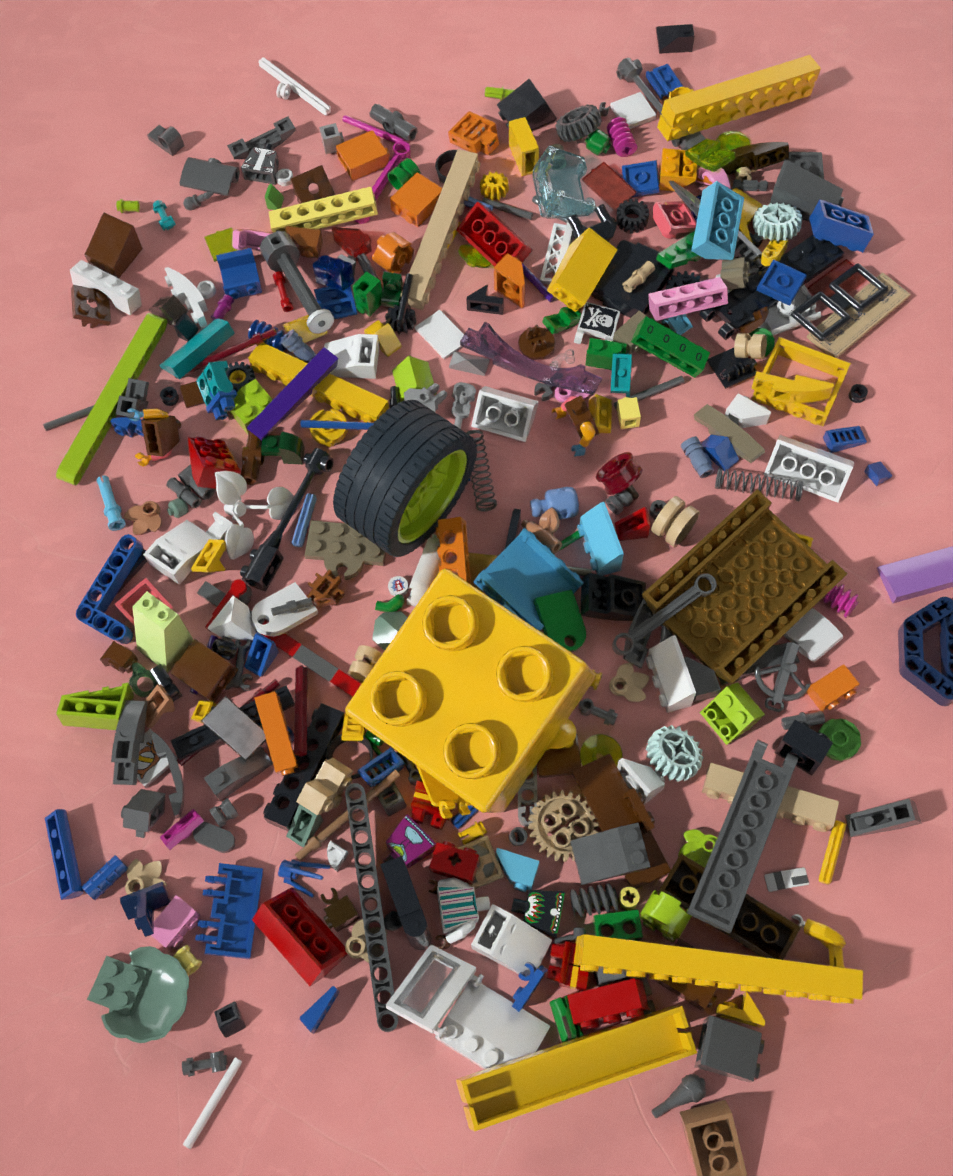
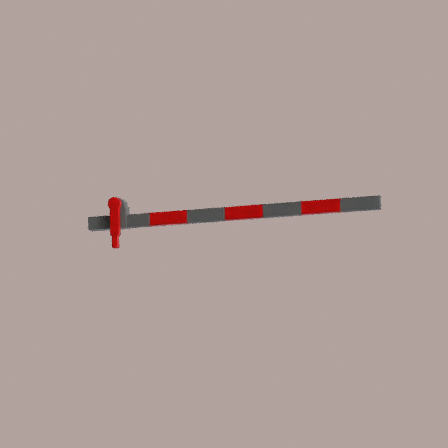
M234 580L227 594L207 581L204 582L197 594L217 607L205 628L209 630V625L232 596L246 605L249 604L252 589L243 580ZM264 619L258 621L262 625L268 623ZM283 633L278 636L263 635L274 641L276 647L351 697L355 695L361 686V683L287 634Z

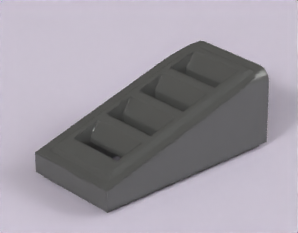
M395 782L377 796L388 816L407 807ZM393 792H395V794H393V795H391L390 797L384 799V797H386V796L392 794Z

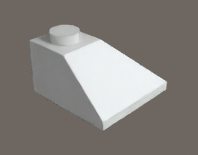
M621 758L618 762L617 768L629 789L635 788L636 792L641 793L644 799L643 805L664 789L665 779L659 771L655 772L649 766Z

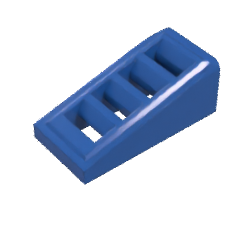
M860 426L825 431L823 436L830 453L867 443ZM854 433H857L859 439H856Z
M391 747L358 769L357 772L370 787H373L395 769L397 772L401 771L405 762ZM389 760L393 766L390 767L386 761ZM380 764H383L387 770L384 771ZM374 767L378 769V771L381 773L380 775L376 773V771L373 769ZM370 771L375 778L371 779L366 772Z
M332 986L300 1016V1021L312 1034L316 1032L339 994L335 986Z

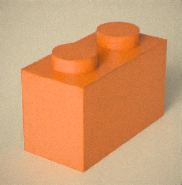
M843 664L810 685L807 694L820 711L823 712L826 709L831 711L840 704L839 701L843 698L848 700L857 693L855 690L860 683Z

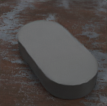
M203 822L193 831L194 839L200 845L220 853H228L235 847L236 840L234 835L230 831L213 824Z

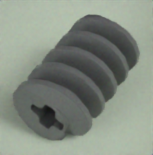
M609 883L605 884V890H603L601 885H597L596 892L592 886L588 887L587 893L583 888L579 889L578 895L574 889L570 891L574 917L575 912H578L580 917H583L584 910H587L589 916H592L594 908L598 914H601L602 907L609 913L611 905H613L616 911L619 910L615 887L612 888Z

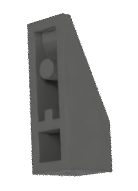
M259 747L247 759L240 756L220 766L204 779L217 798L222 801L270 767L273 762L264 749Z
M910 798L845 815L851 837L898 830L922 824L916 803Z

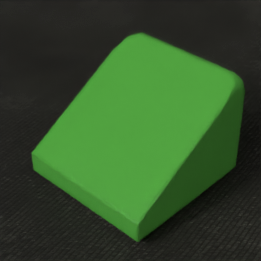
M272 184L268 185L265 194L267 208L270 210L281 209L284 201V196Z

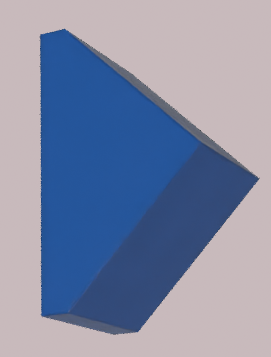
M710 435L701 443L704 453L716 465L722 468L724 472L739 461V457L728 437Z
M258 632L255 633L244 668L262 677L279 654L275 642Z

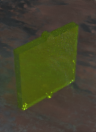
M232 227L204 236L214 262L217 261L216 255L238 251L232 247Z

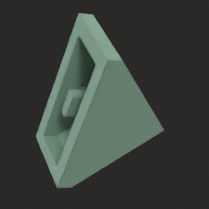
M299 804L286 837L304 847L324 820L321 815L317 816Z

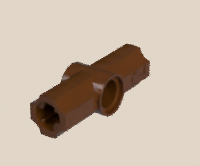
M250 431L248 432L246 447H243L242 450L243 465L241 476L245 479L247 485H254L258 481L260 465H263L265 456L261 454L262 440Z

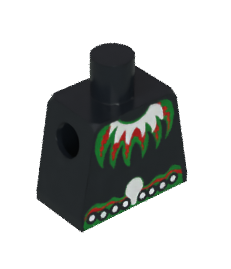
M529 890L527 901L513 899L511 912L524 914L523 921L543 934L557 938L565 892Z

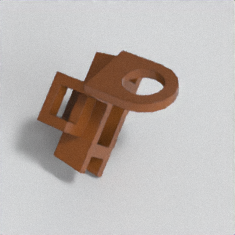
M330 569L323 577L316 573V580L313 583H308L312 591L307 595V598H311L316 607L336 606L345 595L338 588L342 582L341 577L333 575Z

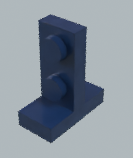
M163 881L120 897V903L128 920L134 918L137 929H142L145 937L154 934V910L171 902Z

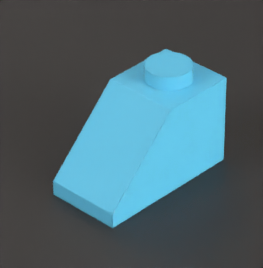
M497 848L496 858L508 881L514 885L513 888L522 892L532 890L539 861Z

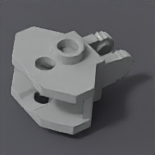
M435 383L427 389L425 387L423 389L409 388L404 392V400L419 401L436 412L438 405L446 399L448 393L443 390L434 396L440 387Z

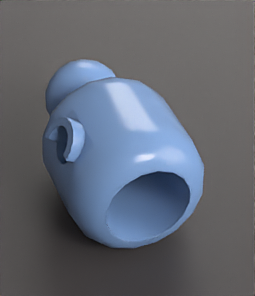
M573 487L547 490L543 500L532 499L530 501L532 516L540 517L551 507L557 512L559 520L577 516L579 513V501L576 490Z

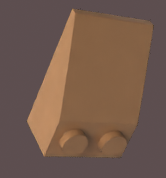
M726 1100L680 1112L697 1176H747L733 1115Z

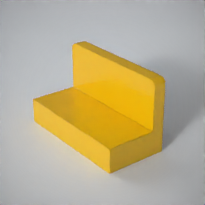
M309 315L283 324L285 332L294 330L298 336L303 338L302 341L304 343L328 333L327 331L320 334L312 333L307 326Z

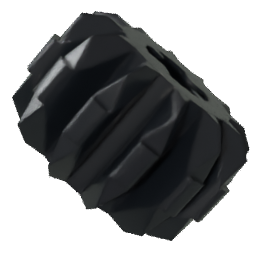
M394 304V308H388V313L385 315L386 324L388 323L393 331H397L399 335L401 332L407 334L408 330H413L414 325H416L415 311L411 309L410 305H407L404 323L399 324L396 322L399 306Z

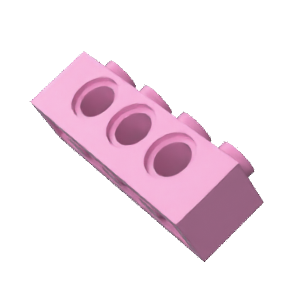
M720 277L648 294L649 309L656 321L728 304L727 286Z

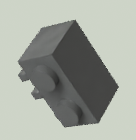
M140 789L135 796H132L129 803L122 808L121 818H123V827L136 830V837L145 838L146 832H150V829L164 814L166 793Z

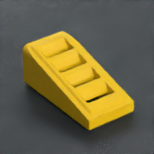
M345 711L342 740L362 741L366 728L349 717Z

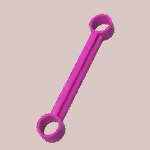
M399 141L394 144V155L372 187L375 200L378 199L389 182L388 173L395 167H398L404 159L410 158V145L407 142ZM406 150L404 153H398L397 151ZM371 216L357 219L355 222L365 224L370 221Z

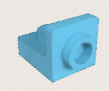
M686 314L666 318L661 321L662 324L667 322L670 329L679 335L693 328Z

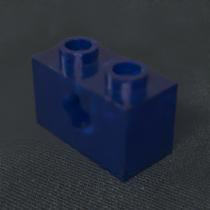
M323 255L312 263L316 283L342 291L355 283L350 262Z

